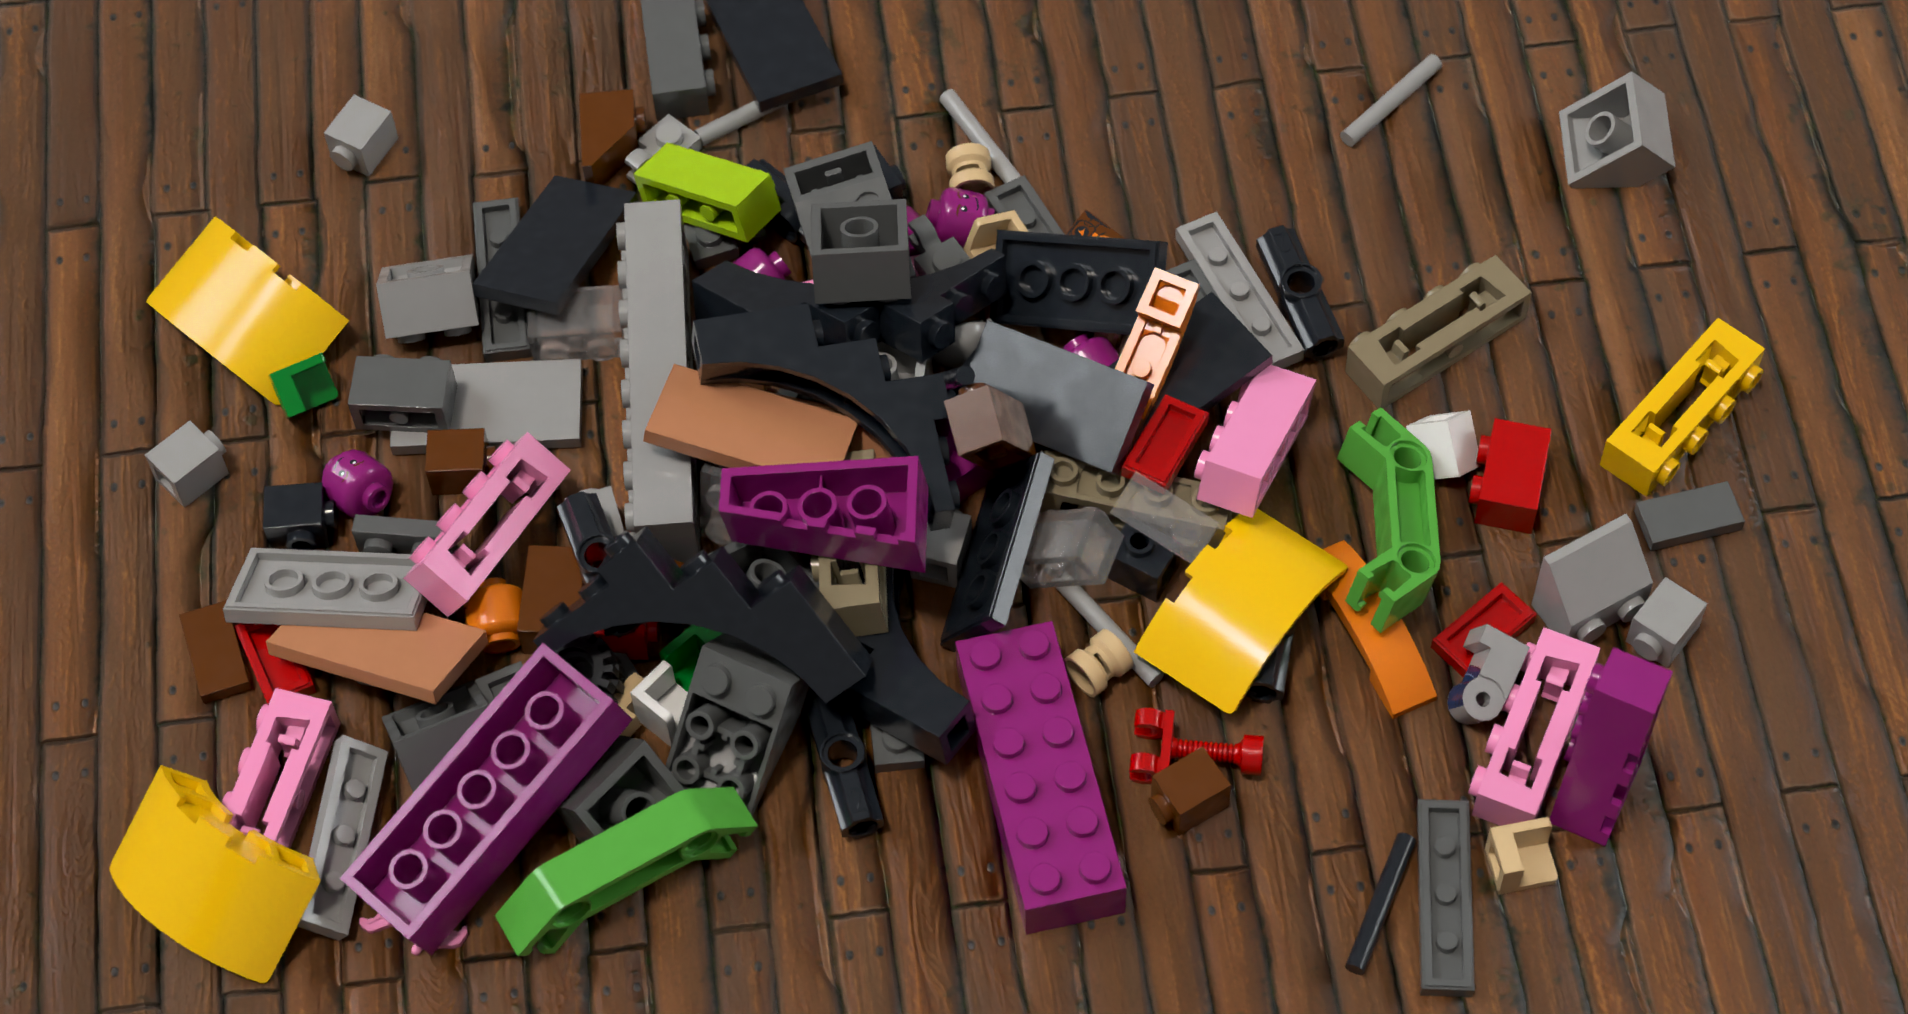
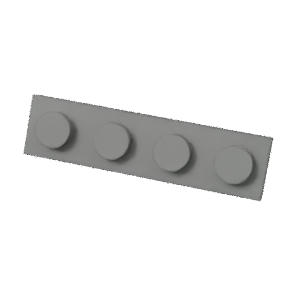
M1217 211L1177 227L1175 239L1188 260H1196L1221 302L1272 354L1273 363L1271 365L1285 368L1302 361L1305 351Z
M342 735L334 743L309 852V857L314 859L320 883L298 924V927L338 941L348 936L357 894L339 878L368 846L388 755L386 750L346 735Z

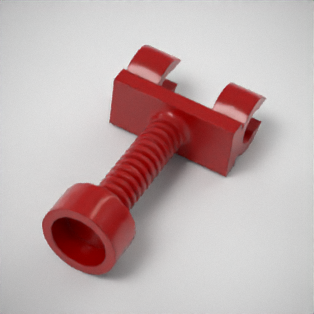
M1140 708L1136 710L1134 735L1143 739H1159L1162 737L1160 757L1145 752L1131 754L1129 779L1140 784H1151L1152 776L1170 766L1172 759L1177 756L1178 759H1181L1202 746L1214 762L1217 760L1222 762L1223 760L1226 763L1228 760V763H1231L1233 761L1234 764L1239 766L1241 774L1261 776L1264 736L1244 734L1243 739L1239 743H1235V745L1233 743L1229 745L1228 743L1223 744V742L1219 744L1215 742L1213 744V741L1209 743L1205 741L1203 743L1201 740L1199 742L1198 740L1194 742L1190 740L1188 742V739L1184 741L1180 739L1178 741V738L1174 737L1175 710L1165 709V712L1155 708Z

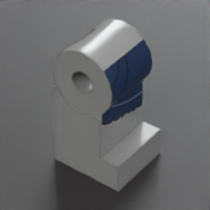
M1488 624L1469 631L1463 647L1473 652L1474 655L1462 682L1452 688L1447 700L1448 709L1452 717L1459 723L1466 725L1491 720L1500 713L1530 648Z

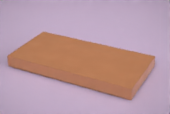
M674 364L645 428L643 442L728 468L844 461L853 442L858 424L848 416L740 383L701 385L697 370Z
M423 612L416 631L281 625L266 641L269 655L436 704L487 646L488 638L486 630Z

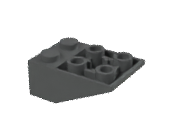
M872 141L783 169L810 256L811 204L892 200ZM910 258V278L916 277V273Z
M723 633L701 648L665 766L685 790L692 788L734 787L753 816L801 714L809 685L797 673L766 651L730 634Z

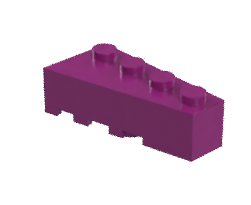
M919 456L722 468L719 513L732 542L925 573L929 487Z
M1614 647L1606 665L1598 662L1595 663L1584 691L1586 693L1577 713L1579 716L1570 736L1572 739L1564 756V760L1568 761L1569 764L1550 815L1551 824L1606 846L1641 766L1673 671Z

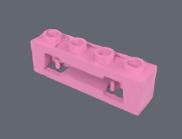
M528 432L514 444L507 439L497 448L488 460L494 465L487 475L480 471L462 492L468 499L461 508L456 503L453 504L436 524L442 530L436 539L433 540L428 536L409 557L415 565L403 579L447 617L471 598L571 471ZM524 493L529 494L504 514L475 552L464 543L452 554L449 552L452 547L469 534L500 494L511 504Z
M1543 627L1537 645L1527 642L1526 645L1530 648L1520 671L1525 672L1521 685L1513 684L1509 696L1503 705L1502 711L1509 713L1504 727L1495 724L1488 739L1485 752L1492 754L1488 768L1478 765L1468 794L1476 797L1472 812L1473 816L1499 826L1537 819L1586 691L1584 689L1591 671L1597 662L1600 647ZM1539 679H1543L1546 681L1541 697L1557 702V705L1535 759L1530 780H1533L1534 783L1530 789L1526 787L1531 766L1514 760V757L1536 704L1541 686ZM1564 685L1571 686L1569 692L1563 690ZM1503 770L1508 772L1510 770L1508 777L1502 774Z
M275 688L269 704H264L261 707L256 722L257 734L251 748L246 747L241 754L238 764L239 777L233 791H228L222 800V804L234 814L230 824L246 836L253 829L259 833L261 832L260 829H256V825L281 767L278 757L283 748L284 757L288 759L262 821L267 827L264 836L289 849L291 848L340 726V721L332 701Z

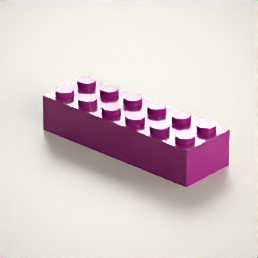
M1049 621L955 641L957 672L963 695L971 704L977 728L973 734L1025 934L1028 935L1125 913L1127 888L1053 622Z
M542 643L339 879L409 941L432 955L633 719L613 699Z

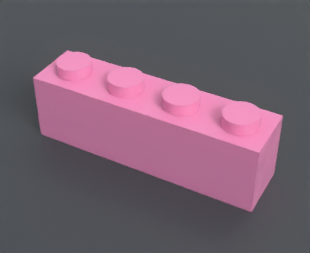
M1269 365L1241 386L1238 402L1232 401L1230 403L1223 426L1218 425L1216 427L1209 451L1203 450L1197 462L1194 478L1201 480L1197 496L1198 500L1253 518L1308 417L1316 379Z

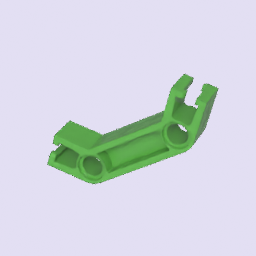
M1380 407L1372 412L1367 426L1358 421L1349 427L1337 459L1373 490L1377 557L1358 570L1345 602L1354 610L1360 611L1367 604L1363 599L1379 592L1378 596L1381 598L1371 625L1381 633L1421 606L1426 600L1440 569L1441 559L1431 453L1419 439Z
M734 787L692 788L679 791L536 868L494 916L517 956H528L533 951L532 947L537 942L538 945L536 947L542 954L555 953L583 920L694 860L730 858L736 852L737 847L729 835L750 836L758 825Z

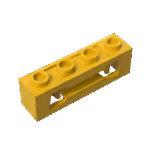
M1717 318L1606 440L1600 466L1645 497L1658 484L1665 487L1678 472L1681 465L1679 460L1686 452L1694 455L1703 445L1709 434L1707 429L1714 421L1721 424L1727 419L1736 405V396L1742 390L1749 393L1759 382L1764 372L1759 366L1765 348L1720 318ZM1704 368L1699 382L1707 388L1673 425L1669 439L1661 447L1666 432L1660 429L1659 426L1693 390L1696 376Z

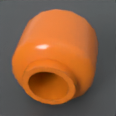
M503 578L485 579L471 598L463 605L466 625L486 630L488 644L483 651L489 654L506 653L517 649L521 645L517 627L522 589L518 586L507 584Z

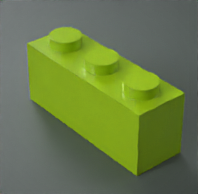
M667 142L633 174L642 202L680 199L683 221L685 223L747 243L781 211L775 184L770 173Z

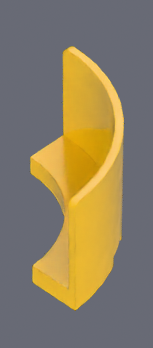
M216 216L146 300L163 317L275 405H280V402L268 375L324 352L349 322L346 317L289 274L285 281L275 274L281 267L278 263L256 246L249 243Z
M1258 508L1253 518L1238 514L1225 526L1223 531L1225 535L1216 549L1208 544L1204 547L1185 571V575L1191 579L1175 603L1167 598L1164 600L1134 650V653L1226 713H1232L1237 710L1264 664L1303 612L1331 583L1344 575L1348 569L1345 563Z
M160 765L110 864L111 876L128 902L144 918L174 941L226 970L259 983H266L271 978L320 883L314 859L289 849L254 829L250 830L246 836L230 824L234 814L214 795L208 781Z

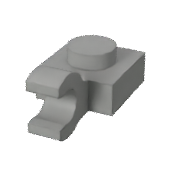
M670 114L666 115L638 139V149L633 150L626 157L625 163L633 168L626 174L627 178L636 184L633 174L667 142L700 151L702 149L701 136Z

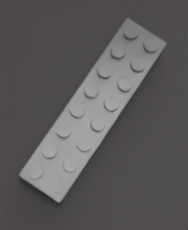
M680 199L624 203L625 222L616 223L618 250H621L622 261L617 262L619 288L622 289L623 300H619L618 306L620 326L624 328V339L620 340V358L622 368H625V379L621 380L623 408H626V420H622V436L628 461L623 462L625 490H628L629 503L624 505L626 530L632 536L647 526L672 559L685 563L701 551L697 458L643 442L645 428L673 365L677 364L693 369L689 253Z

